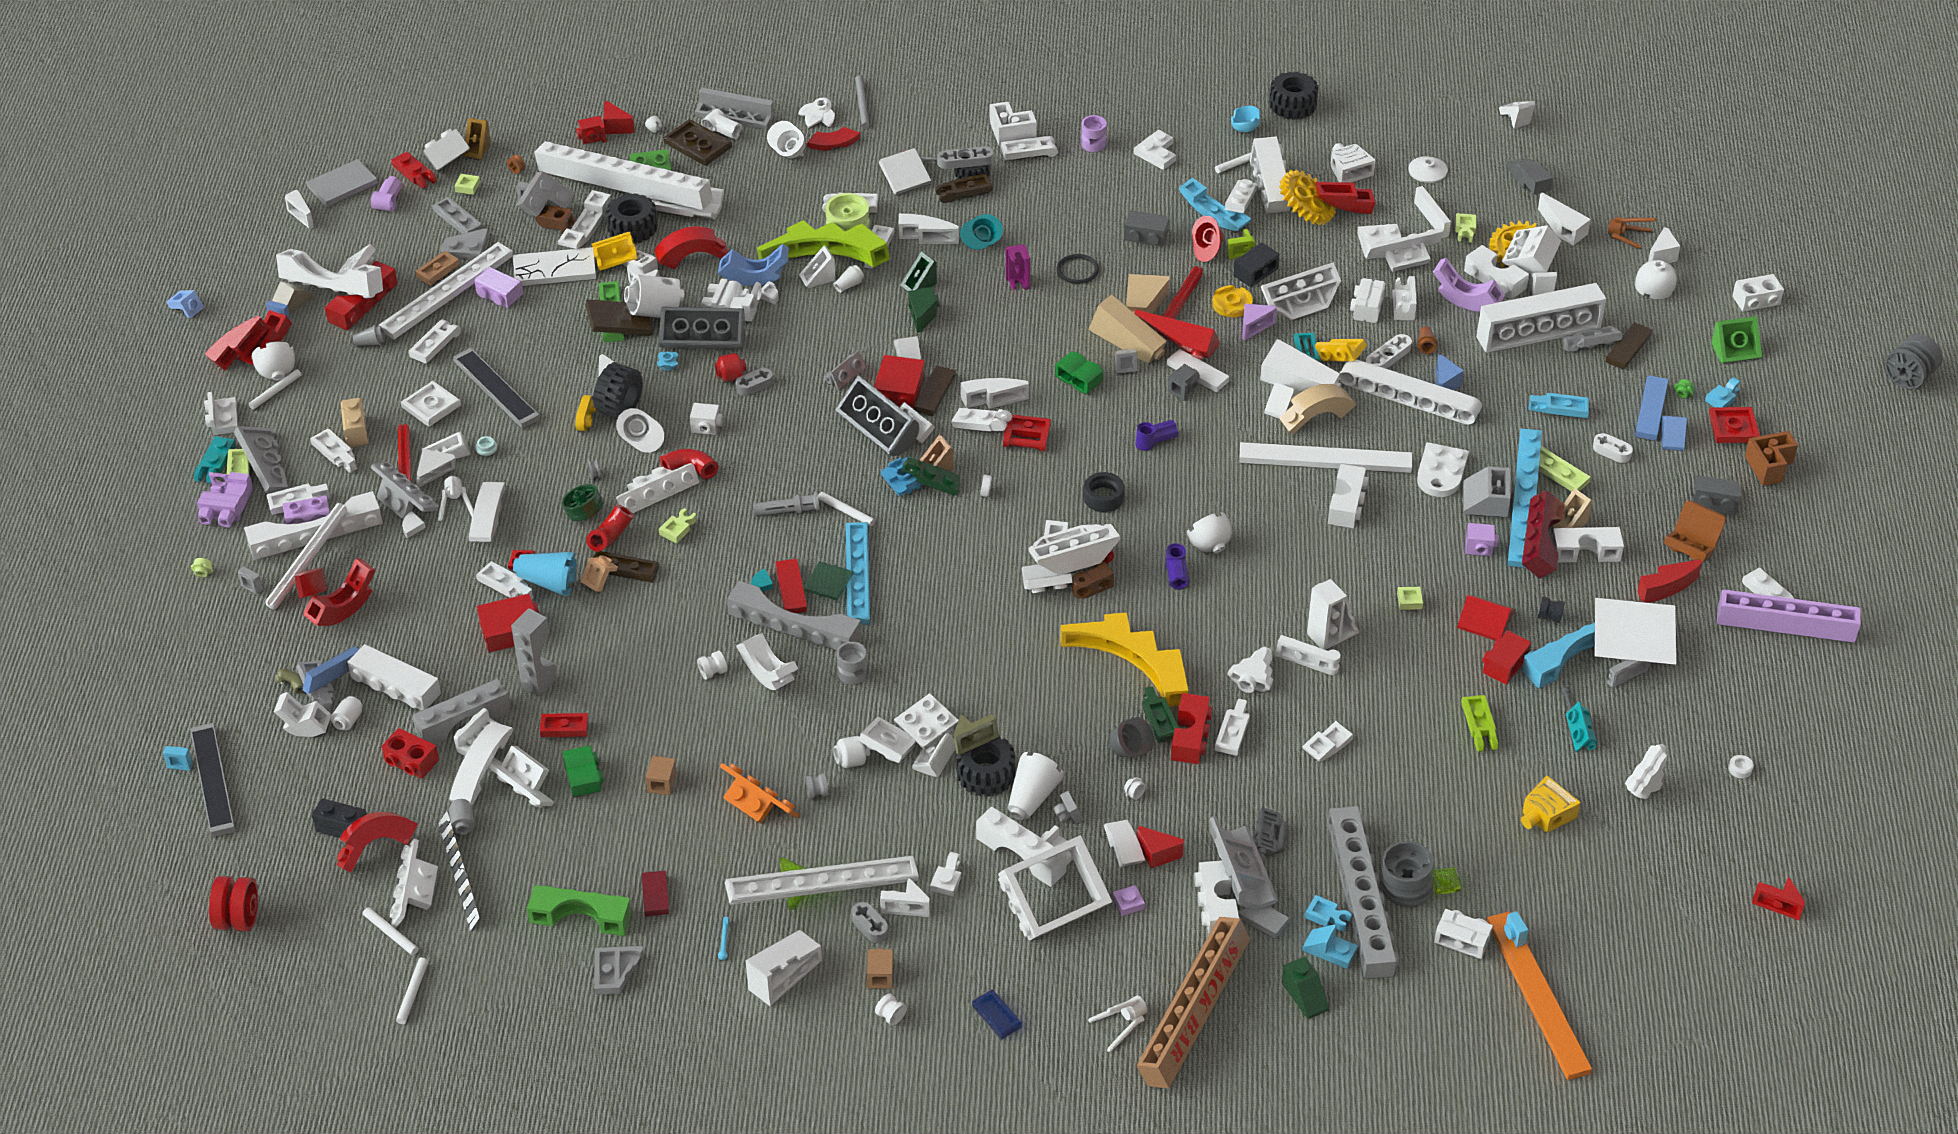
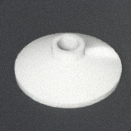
M1424 156L1412 160L1408 171L1414 179L1420 182L1436 183L1447 176L1448 168L1440 159Z

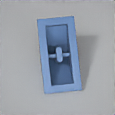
M1438 355L1436 385L1456 390L1462 385L1464 370L1443 355Z
M1661 417L1662 449L1684 451L1687 418Z

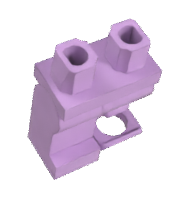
M209 472L212 483L211 491H203L198 499L199 521L201 524L209 525L212 519H218L219 525L230 527L233 521L239 522L240 514L243 512L252 493L253 485L250 475L230 472V474ZM215 477H221L225 480V482H221L217 480Z

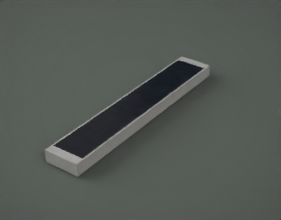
M472 348L453 356L454 362L522 429L540 420L539 414Z
M209 723L192 727L190 731L211 837L236 832L214 724Z

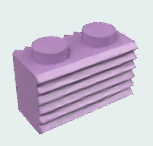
M488 267L474 280L476 293L480 297H486L491 301L493 300L497 305H502L506 308L523 295L521 281L491 267Z

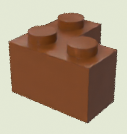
M1790 431L1749 438L1745 458L1762 486L1783 482L1787 465L1794 463L1798 444Z

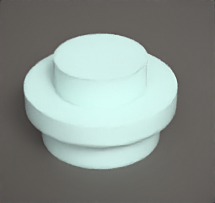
M485 436L478 439L476 452L479 455L489 456L496 452L497 443L493 438Z

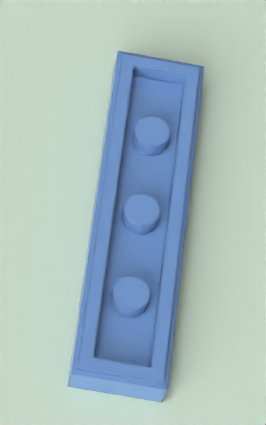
M1647 375L1635 437L1656 441L1668 379Z

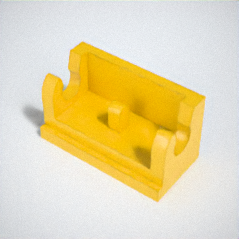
M630 232L592 243L594 257L597 259L600 271L638 259L636 246Z

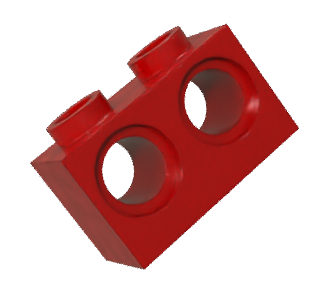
M397 728L381 746L384 761L388 765L396 766L407 774L415 775L421 779L439 761L435 744L401 728Z

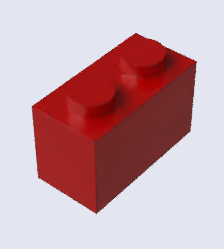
M1507 630L1502 637L1496 639L1493 649L1491 651L1488 650L1483 656V674L1507 685L1523 665L1524 657L1530 652L1532 642Z

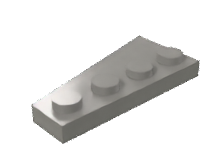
M237 426L234 434L265 492L274 493L286 490L288 485L284 469L280 466L281 456L277 454L278 443L273 437L275 434L274 428Z

